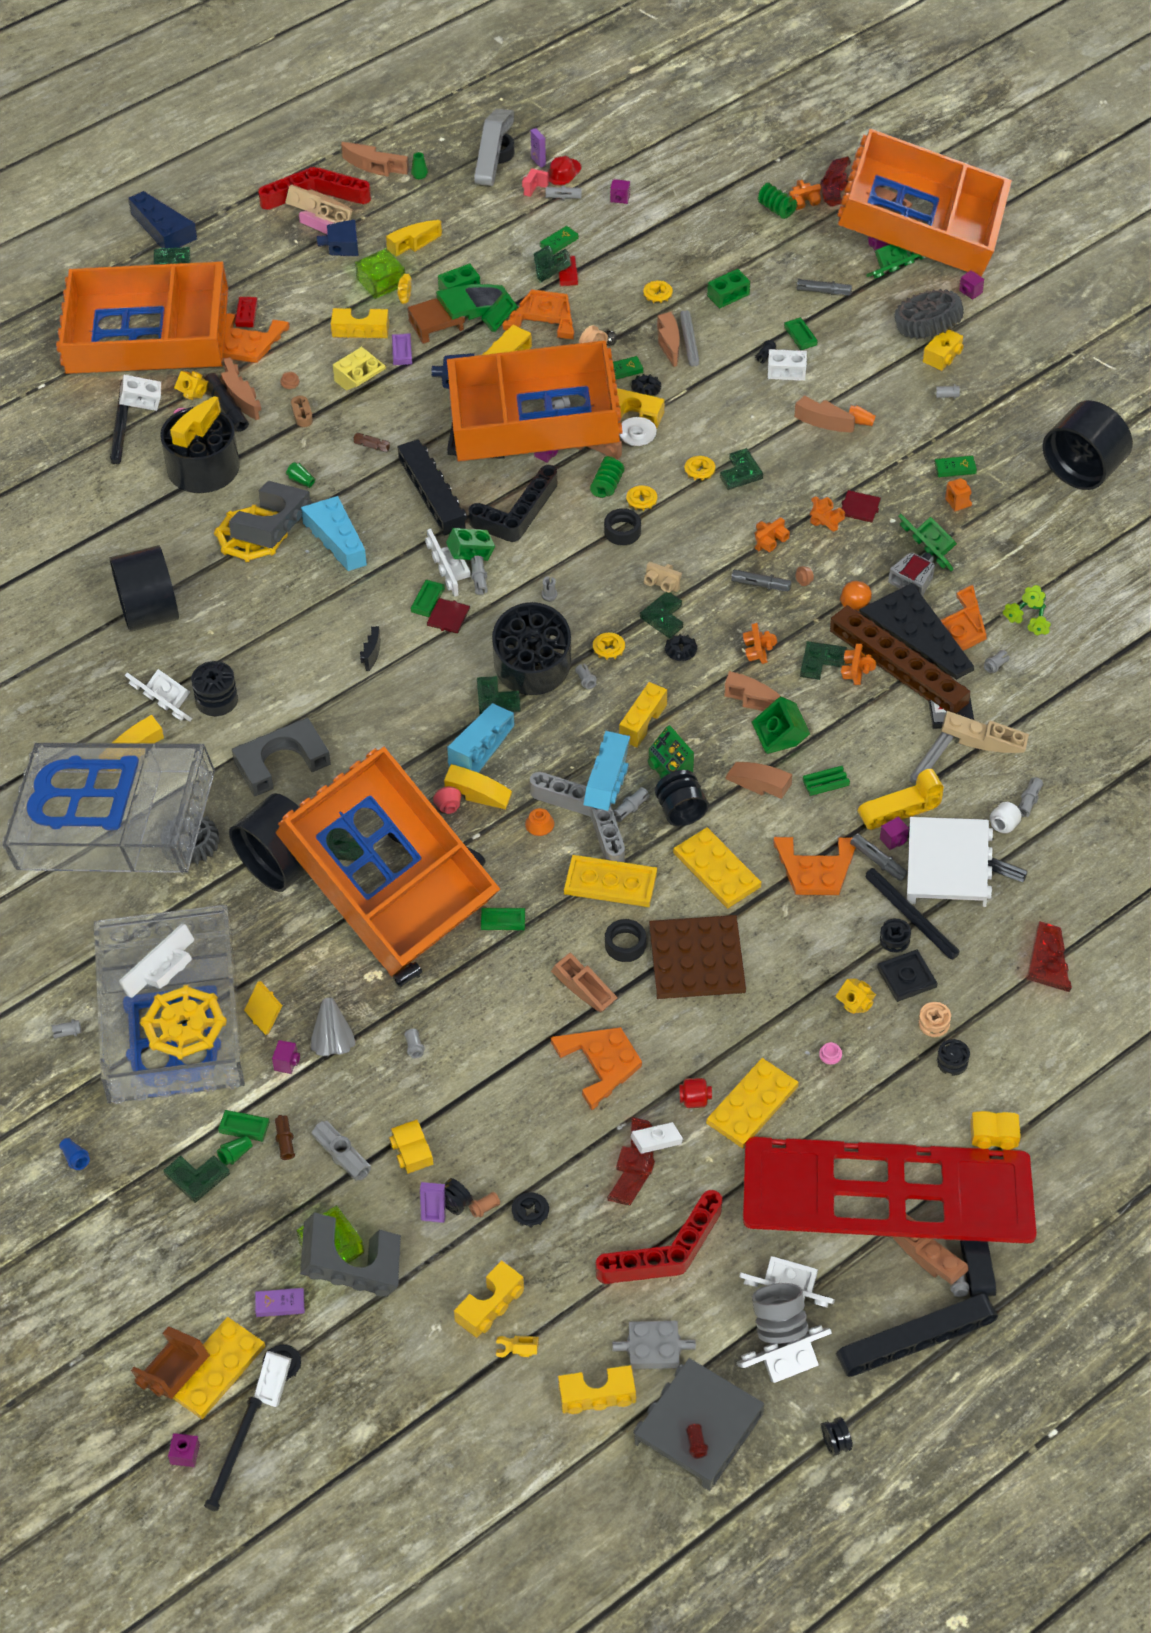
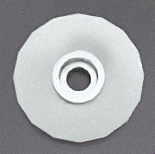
M633 417L622 422L623 434H619V436L627 444L641 446L653 441L656 437L657 429L650 420L643 417Z

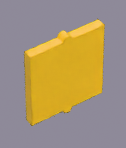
M259 981L244 1011L253 1020V1024L257 1025L267 1035L283 1005L276 999L273 992L269 991Z

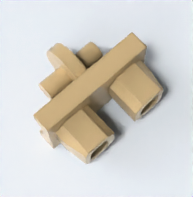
M649 562L646 568L644 584L648 586L654 584L661 586V589L668 593L671 591L678 592L680 590L682 573L673 570V566L670 564L664 567Z

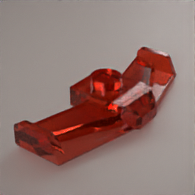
M849 156L832 160L820 181L824 202L830 207L841 204L842 196L840 191L846 188L849 178L847 173H844L847 166L851 163Z
M635 1117L631 1119V1134L632 1131L653 1127L648 1120ZM632 1139L631 1148L622 1146L616 1170L622 1171L623 1174L607 1196V1201L628 1206L632 1204L645 1181L652 1174L655 1165L653 1159L654 1151L641 1154Z

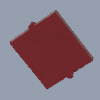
M848 490L845 499L842 500L841 509L844 510L845 517L873 523L876 513L879 512L878 507L881 497Z
M439 598L427 621V626L458 634L470 610V606L457 603L456 600L449 601Z

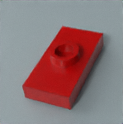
M575 256L557 257L560 286L578 285Z
M239 297L235 318L236 327H254L258 304L257 297Z

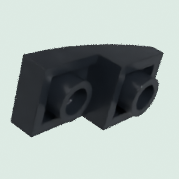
M379 626L371 627V635H368V642L363 643L364 651H360V661L365 663V671L372 669L379 655L381 642Z

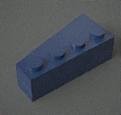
M145 191L128 198L131 215L166 254L197 240L196 227L193 221Z

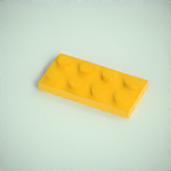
M708 827L673 848V853L727 909L761 888L762 882Z
M572 855L564 894L650 908L657 877V867Z
M761 1058L706 1119V1124L741 1148H744L745 1142L757 1134L798 1088L799 1082L764 1058Z
M229 1317L220 1324L203 1344L210 1356L172 1398L200 1419H203L266 1347L265 1342Z

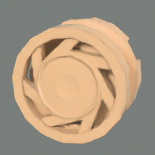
M591 325L583 331L579 343L604 340L607 343L608 335L604 331L599 330L598 327Z
M940 1002L925 1004L921 1008L919 1015L920 1030L931 1037H940L946 1034L950 1028L951 1020L949 1008Z

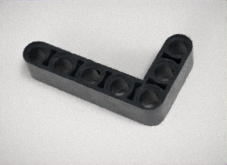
M550 464L542 466L509 513L482 503L470 505V526L474 529L488 530L490 535L509 542L518 541L558 485L557 468Z

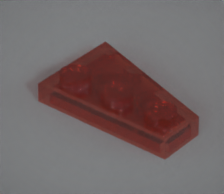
M1039 921L1027 980L1070 992L1072 986L1071 981L1068 979L1069 969L1064 957L1065 947L1061 927Z

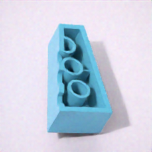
M338 496L301 507L303 524L312 530V534L323 542L327 550L330 549L333 552L334 557L348 571L367 565L365 548Z
M492 703L447 747L449 767L452 764L479 773L514 727V713Z
M605 731L599 755L596 757L594 768L586 787L583 805L609 811L611 803L615 804L617 794L620 792L629 767V763L625 762L630 736Z

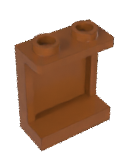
M437 298L408 307L409 322L422 344L429 342V333L455 325L459 331L464 330L463 323H465V317L452 320Z
M168 1326L162 1334L169 1343L144 1371L133 1367L131 1372L136 1377L134 1381L140 1388L144 1390L148 1388L159 1397L163 1395L172 1399L210 1354L199 1339Z

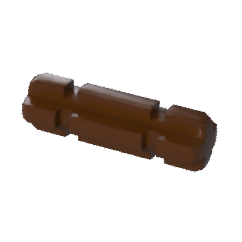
M358 432L353 438L354 443L358 445L363 444L365 447L376 450L380 448V451L388 452L390 449V442L382 439L380 441V438L369 435L364 436V434Z

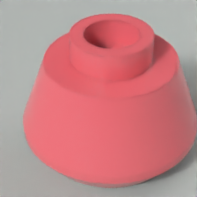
M455 787L441 788L433 797V803L443 813L452 814L460 807L461 792Z

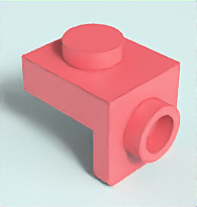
M531 168L527 177L523 178L522 187H524V195L531 197L537 186L548 187L547 172Z

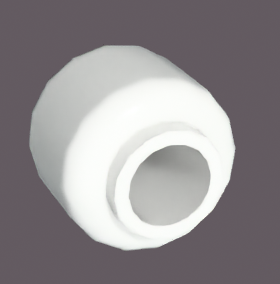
M1010 802L1000 803L990 814L992 827L1000 833L1013 831L1021 821L1020 810Z

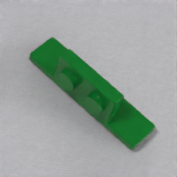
M889 244L874 251L880 268L867 273L866 276H873L875 279L885 275L883 271L889 270V272L900 269V264L904 263V266L914 263V259L917 257L920 260L926 257Z
M900 513L898 515L902 521L900 526L906 532L911 531L913 533L911 537L919 545L923 543L925 545L923 549L927 553L938 558L935 561L942 569L947 568L950 572L954 570L944 555L957 545L955 540L931 516L916 529Z

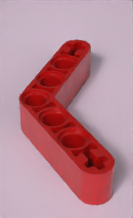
M311 167L264 185L258 190L260 206L265 210L286 204L290 185L358 204H367L371 201L370 184L368 181L318 167Z
M708 1190L702 1194L671 1246L601 1254L596 1259L597 1280L603 1284L684 1274L721 1215V1194L715 1190ZM696 1222H704L705 1224L698 1225ZM692 1240L693 1243H685L684 1241ZM676 1258H677V1259H681L682 1261H681V1262H675V1261H673V1259H676ZM652 1261L658 1262V1264L651 1265L649 1263ZM627 1264L635 1265L632 1268L626 1267Z

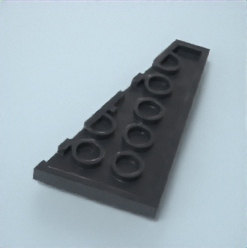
M913 583L859 609L860 614L865 618H870L875 625L889 631V634L903 642L912 650L915 649L920 652L925 659L932 660L940 669L956 680L974 671L972 662Z

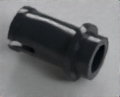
M772 340L763 342L762 348L755 355L758 362L761 358L763 359L760 363L766 362L769 357V349L776 350L775 342Z
M410 962L408 967L393 975L396 984L400 988L415 977L419 978L420 974L423 973L417 962Z

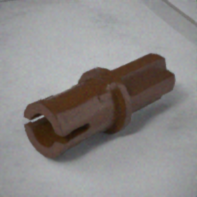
M278 1115L275 1118L277 1131L275 1139L279 1143L280 1158L282 1160H290L295 1157L292 1143L294 1135L290 1131L288 1117L286 1115Z

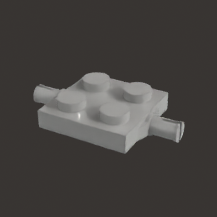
M677 1321L629 1322L627 1341H612L613 1352L627 1351L632 1369L678 1368L681 1350H696L695 1339L681 1340L678 1334Z

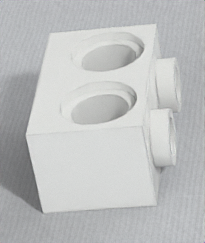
M769 349L768 379L805 381L807 351Z
M124 375L120 387L119 404L157 411L161 398V382Z

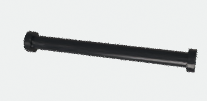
M249 1397L247 1400L248 1407L210 1499H207L204 1504L209 1510H219L220 1498L257 1409L261 1408L262 1401L258 1398Z

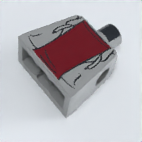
M909 553L890 568L888 583L898 588L913 583L923 596L934 576L935 565L932 563L934 560L933 556L929 553H924L920 557L914 553Z

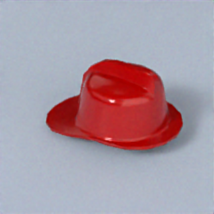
M566 155L554 158L547 171L548 181L558 186L568 184L581 171L580 162Z

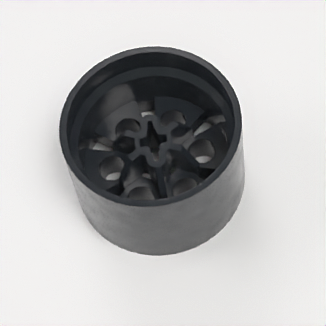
M1087 400L1077 403L1045 435L1042 449L1048 466L1058 478L1074 488L1093 490L1102 485L1130 455L1133 440L1129 427L1116 411L1103 403Z
M190 407L170 416L162 426L160 438L167 475L176 487L187 492L209 493L217 491L231 483L237 476L240 468L234 425L230 417L221 411L203 437L196 435L187 448L174 445L170 430L182 416L194 408Z
M160 545L109 557L116 590L129 632L179 620L172 582Z
M527 602L509 608L499 617L493 629L492 644L494 668L501 682L512 691L524 695H541L557 688L566 679L571 667V631L564 616L546 604ZM549 636H555L556 638H555V639H549L548 637H549ZM513 645L515 648L510 649L508 646ZM554 649L564 650V653L561 654L554 651ZM516 657L515 662L510 665L508 661ZM538 663L542 668L541 670H535V666H538Z
M273 793L230 827L229 837L236 854L255 878L268 888L277 892H283L302 877L306 871L276 834L279 828L278 823L283 820L282 817L291 810L295 812L299 806L286 796Z

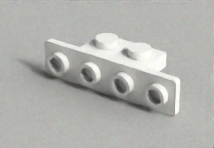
M428 529V537L425 538L426 546L432 550L434 562L439 564L440 575L446 578L445 583L448 591L451 590L454 597L458 596L457 581L471 577L470 570L465 560L453 559L448 547L440 548L432 530Z
M158 669L147 685L129 673L125 674L130 679L129 684L137 690L140 687L143 688L145 696L151 700L157 698L159 700L157 704L165 710L171 708L173 716L181 721L184 718L189 722L192 720L190 716L179 709L190 691Z
M180 924L119 980L128 997H134L147 984L161 989L192 960L189 953L184 950L194 941V938L185 924Z
M771 1256L765 1279L740 1273V1278L745 1279L744 1284L758 1288L759 1283L765 1285L791 1283L801 1287L804 1299L805 1296L813 1298V1304L828 1307V1303L834 1304L835 1299L812 1293L818 1269Z
M822 1325L808 1329L809 1334L804 1335L800 1339L778 1345V1343L769 1344L764 1347L765 1351L758 1354L755 1351L746 1353L741 1356L742 1360L736 1362L737 1366L745 1368L764 1360L771 1382H778L818 1366L811 1341L831 1334V1329L822 1328Z

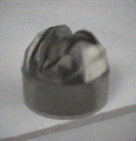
M605 330L604 332L609 337L606 343L607 346L616 344L617 335L615 331Z

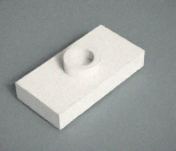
M673 1122L632 1131L631 1139L641 1154L680 1145L683 1141Z
M271 1351L266 1352L254 1395L255 1398L260 1399L262 1403L274 1407L279 1406L291 1358Z

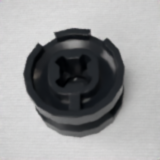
M897 918L885 921L880 931L881 946L885 950L894 953L903 952L908 948L911 938L909 924Z
M957 1039L944 1041L938 1050L937 1063L939 1069L945 1074L951 1073L952 1076L964 1073L968 1067L970 1057L968 1046Z
M449 1178L445 1182V1208L455 1215H460L464 1211V1207L472 1203L473 1198L463 1184L456 1179Z
M842 1417L835 1418L831 1423L829 1421L821 1423L822 1436L832 1457L839 1455L840 1451L848 1452L852 1450L851 1435Z

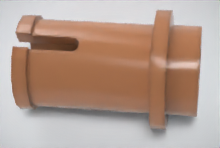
M491 1192L478 1201L473 1200L472 1204L469 1205V1210L475 1218L478 1216L481 1218L485 1212L499 1206L500 1199L495 1192Z

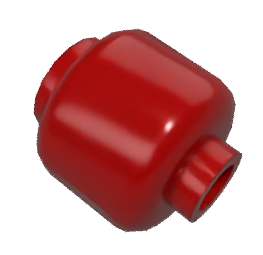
M687 1078L683 1081V1084H679L680 1103H684L686 1108H705L708 1100H712V1086H707V1081L704 1078Z

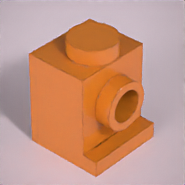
M959 478L947 483L945 499L954 512L972 506L970 501L971 488L964 479Z

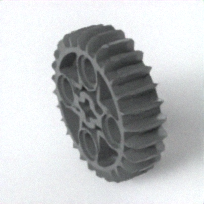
M933 289L932 291L926 290L924 293L919 292L918 295H913L912 298L902 301L901 305L897 306L894 316L898 331L905 337L909 336L911 339L914 337L916 339L920 337L925 339L928 336L932 338L933 335L939 336L942 332L946 333V330H952V326L956 327L957 323H960L963 318L964 309L961 298L957 293L947 289L944 291L942 289L938 291Z

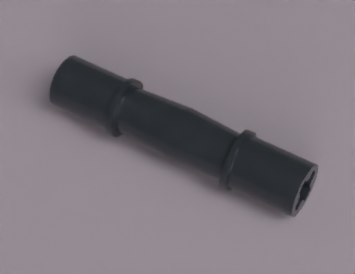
M210 373L206 375L204 379L208 381L207 388L211 396L218 397L221 409L230 417L235 430L238 432L246 430L249 422L242 413L241 408L236 405L233 398L227 392L226 386L221 382L217 374Z

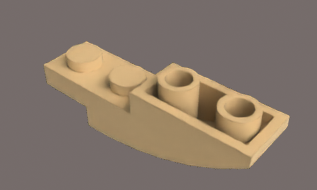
M294 185L289 186L285 203L314 213L316 217L333 223L351 219L353 210L341 202L313 190H305Z
M947 711L944 717L941 732L958 737L959 744L1001 753H1024L1029 737L1027 733L991 720L986 725Z

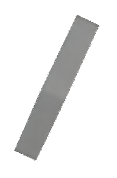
M496 108L485 119L475 171L476 185H494L502 137L513 125L514 110Z
M535 772L530 776V794L534 799L590 816L604 859L625 862V846L611 806L609 811L583 805L587 787L585 785L543 772Z

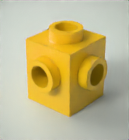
M180 371L174 388L183 392V396L190 400L194 398L202 399L206 392L208 381L203 379V375L198 372Z
M853 978L846 979L835 997L844 1004L843 1007L848 1012L854 1014L867 1012L872 1007L876 994L871 990V986L868 983Z

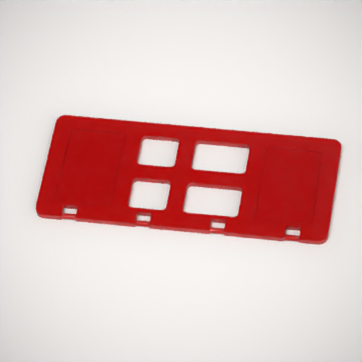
M751 1137L745 1142L743 1224L750 1229L1030 1244L1036 1240L1037 1235L1031 1158L1027 1152L1020 1150L997 1151L982 1148L920 1147L904 1144L844 1143V1141L788 1138L784 1140L769 1137ZM772 1145H786V1148H772ZM844 1148L858 1149V1152L844 1151ZM917 1152L930 1153V1156L917 1155ZM989 1156L1003 1157V1159H990ZM840 1158L887 1162L888 1180L886 1182L836 1179L834 1177V1160ZM904 1163L940 1164L942 1184L907 1183L905 1181ZM839 1195L886 1198L888 1200L889 1218L883 1220L836 1217L834 1215V1197ZM906 1200L941 1201L943 1203L944 1221L940 1223L907 1220Z

